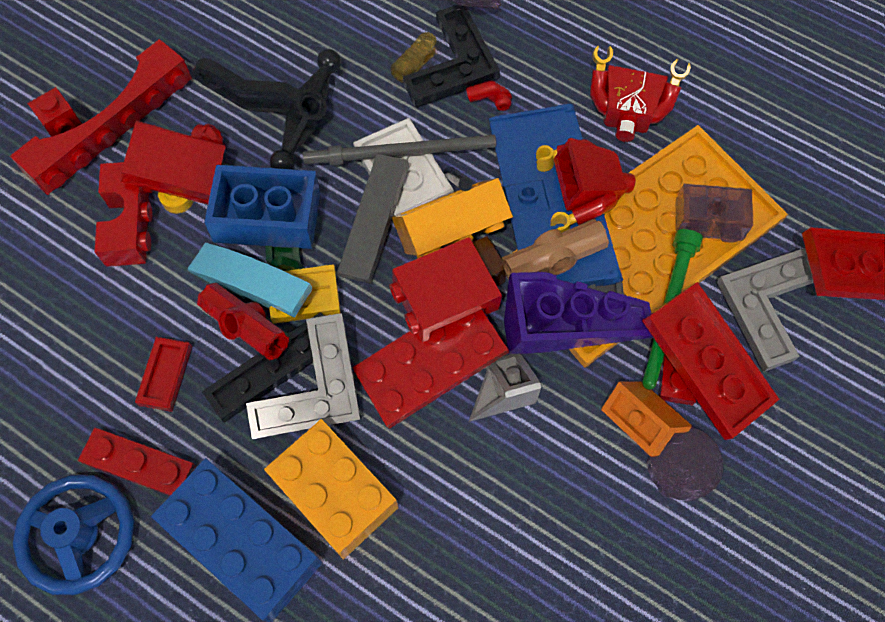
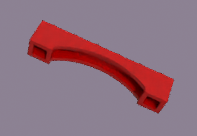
M158 39L136 57L139 64L132 79L121 94L103 111L85 123L64 133L43 139L35 136L10 155V157L35 185L46 195H49L52 191L61 187L78 170L87 166L104 149L113 145L115 140L126 131L133 128L136 121H140L152 110L160 107L168 97L177 90L182 89L192 79L185 60L162 40Z

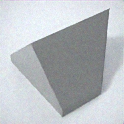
M521 354L504 356L488 366L469 422L536 404L541 390L540 381Z

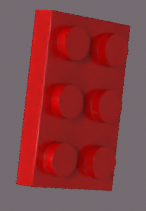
M813 227L802 233L817 296L885 300V234Z

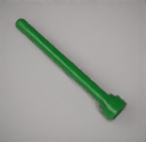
M679 229L675 233L672 245L675 247L674 252L677 256L664 304L682 292L690 258L700 251L703 236L696 231ZM655 339L653 340L642 381L643 387L648 390L654 389L657 385L665 355Z

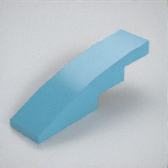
M206 242L187 269L190 273L210 283H218L224 289L242 299L247 297L267 308L272 306L294 318L313 289L310 283L252 257Z

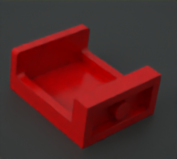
M470 237L392 269L393 283L389 284L393 299L397 304L402 302L407 311L404 314V318L412 334L418 333L422 342L429 339L430 332L481 309L484 310L486 315L499 310L502 297Z

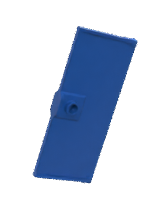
M563 104L489 118L491 134L496 136L495 152L504 194L513 216L509 219L511 220L517 251L533 245L541 234L564 226L561 223L551 226L553 214L556 212H565L568 215L573 213L565 208L555 164L551 170L541 172L537 169L536 151L540 146L547 145L556 150L558 145L565 144L569 138L583 139L573 104ZM604 214L595 218V220L600 221L606 229V235L609 240L608 248L577 260L570 270L557 275L556 279L570 283L582 282L588 284L587 288L592 284H595V286H606L623 281ZM578 223L570 225V229L579 226Z

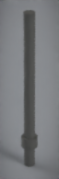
M485 135L342 148V145L328 146L326 150L303 151L304 165L330 162V165H342L343 161L375 158L376 154L395 157L496 148V136Z

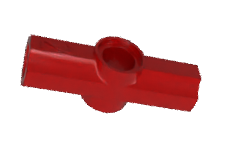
M218 283L207 284L205 289L198 294L197 305L218 321L219 328L227 339L241 338L268 360L279 358L280 354L288 347L289 337L283 330L266 319L265 312L258 303H244Z

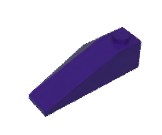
M519 272L509 275L504 315L508 354L543 353L653 338L642 322L644 318L651 314L650 304L647 301L613 291L605 293L587 288L588 284L578 281L570 283L556 279L557 275L547 272Z

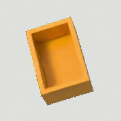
M499 178L480 181L473 184L468 191L460 189L391 218L405 253L420 258L441 249L443 245L447 244L448 246L467 237H470L472 241L474 239L472 234L475 232L481 233L485 231L487 234L505 227L503 221L513 216Z
M322 419L264 468L276 485L343 560L398 509L395 497Z

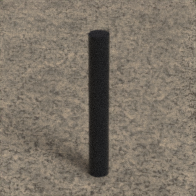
M449 166L445 168L444 175L449 181L463 191L471 189L472 180L454 167Z

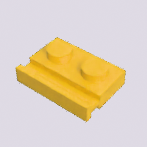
M334 264L285 271L310 283L313 288L295 318L272 306L269 307L270 319L273 324L310 319L320 312L323 316L341 313Z

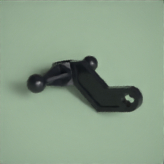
M325 49L321 51L317 57L319 69L299 89H296L287 82L245 80L217 62L206 58H201L197 61L192 74L202 85L244 110L286 113L282 148L273 152L269 164L271 168L293 170L295 167L293 154L315 131L319 120L326 114L330 74L338 71L341 66V58L335 50ZM302 107H305L310 114H307Z

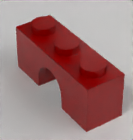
M124 162L100 164L98 193L109 209L124 208L117 218L110 221L96 222L94 252L106 267L146 264V252L151 250V237L147 228L148 222L152 221L149 193H153V190L121 182V170Z

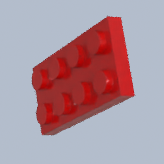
M698 282L686 288L642 320L724 440L733 439L780 400Z
M481 309L430 332L429 339L424 342L421 341L418 333L412 334L409 331L352 368L386 427L390 429L509 353V350Z

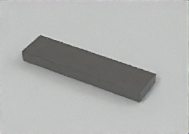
M376 154L337 271L340 277L371 284L392 220L391 217H393L409 167L406 159Z

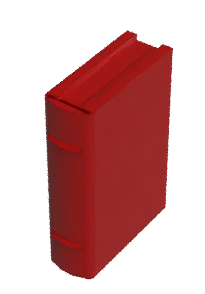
M136 121L121 170V182L208 205L216 165H221L226 146Z

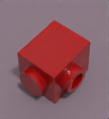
M56 87L27 103L51 137L82 124Z

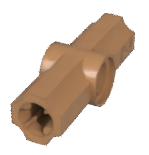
M593 219L562 233L558 229L549 230L541 234L533 245L502 257V265L506 277L509 280L511 273L549 272L554 275L564 273L570 270L577 260L608 248L609 240L606 235V229L600 221Z

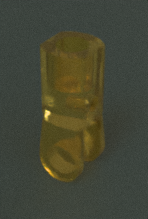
M430 32L422 33L411 47L391 65V74L395 79L403 83V76L419 71L435 55L436 37Z

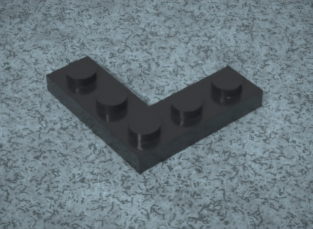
M464 3L436 12V21L456 58L403 76L404 87L414 107L464 91L467 87L498 79L500 76V69Z

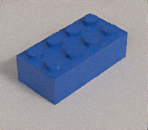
M207 458L199 464L151 516L265 622H273L323 563Z

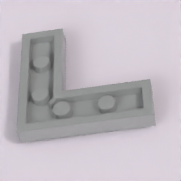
M805 248L721 276L717 281L763 372L793 362L799 357L769 298L814 283Z
M342 313L306 319L318 390L246 403L252 439L310 429L320 419L327 425L360 420Z

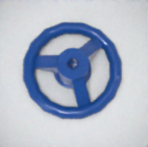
M69 475L47 484L29 499L17 519L13 539L17 567L32 586L51 595H78L100 586L120 568L131 548L135 522L129 500L114 483L96 475ZM71 489H90L106 497L76 510L59 508L49 514L39 512L41 507L55 495ZM116 512L119 521L117 544L106 562L93 573L84 576L82 555L89 551L96 542L98 536L97 524ZM31 526L40 529L43 541L47 545L54 547L66 579H56L43 573L32 560L28 544Z

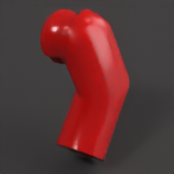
M488 81L466 88L470 103L488 98L495 103L497 110L500 111L508 110L512 105L510 91L495 81Z

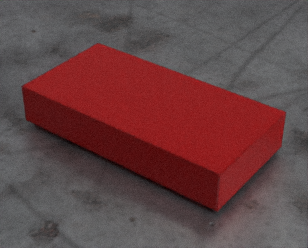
M161 337L155 338L136 396L135 403L138 406L173 412L192 350V345L189 342Z

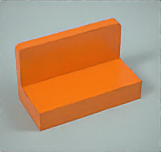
M619 381L601 409L651 457L661 454L674 433L688 432L692 427L687 420L654 391L644 388L642 382Z

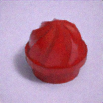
M198 124L192 130L191 136L223 145L221 132L212 124Z

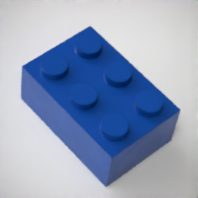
M216 165L204 221L213 243L312 249L320 199V188L316 171Z

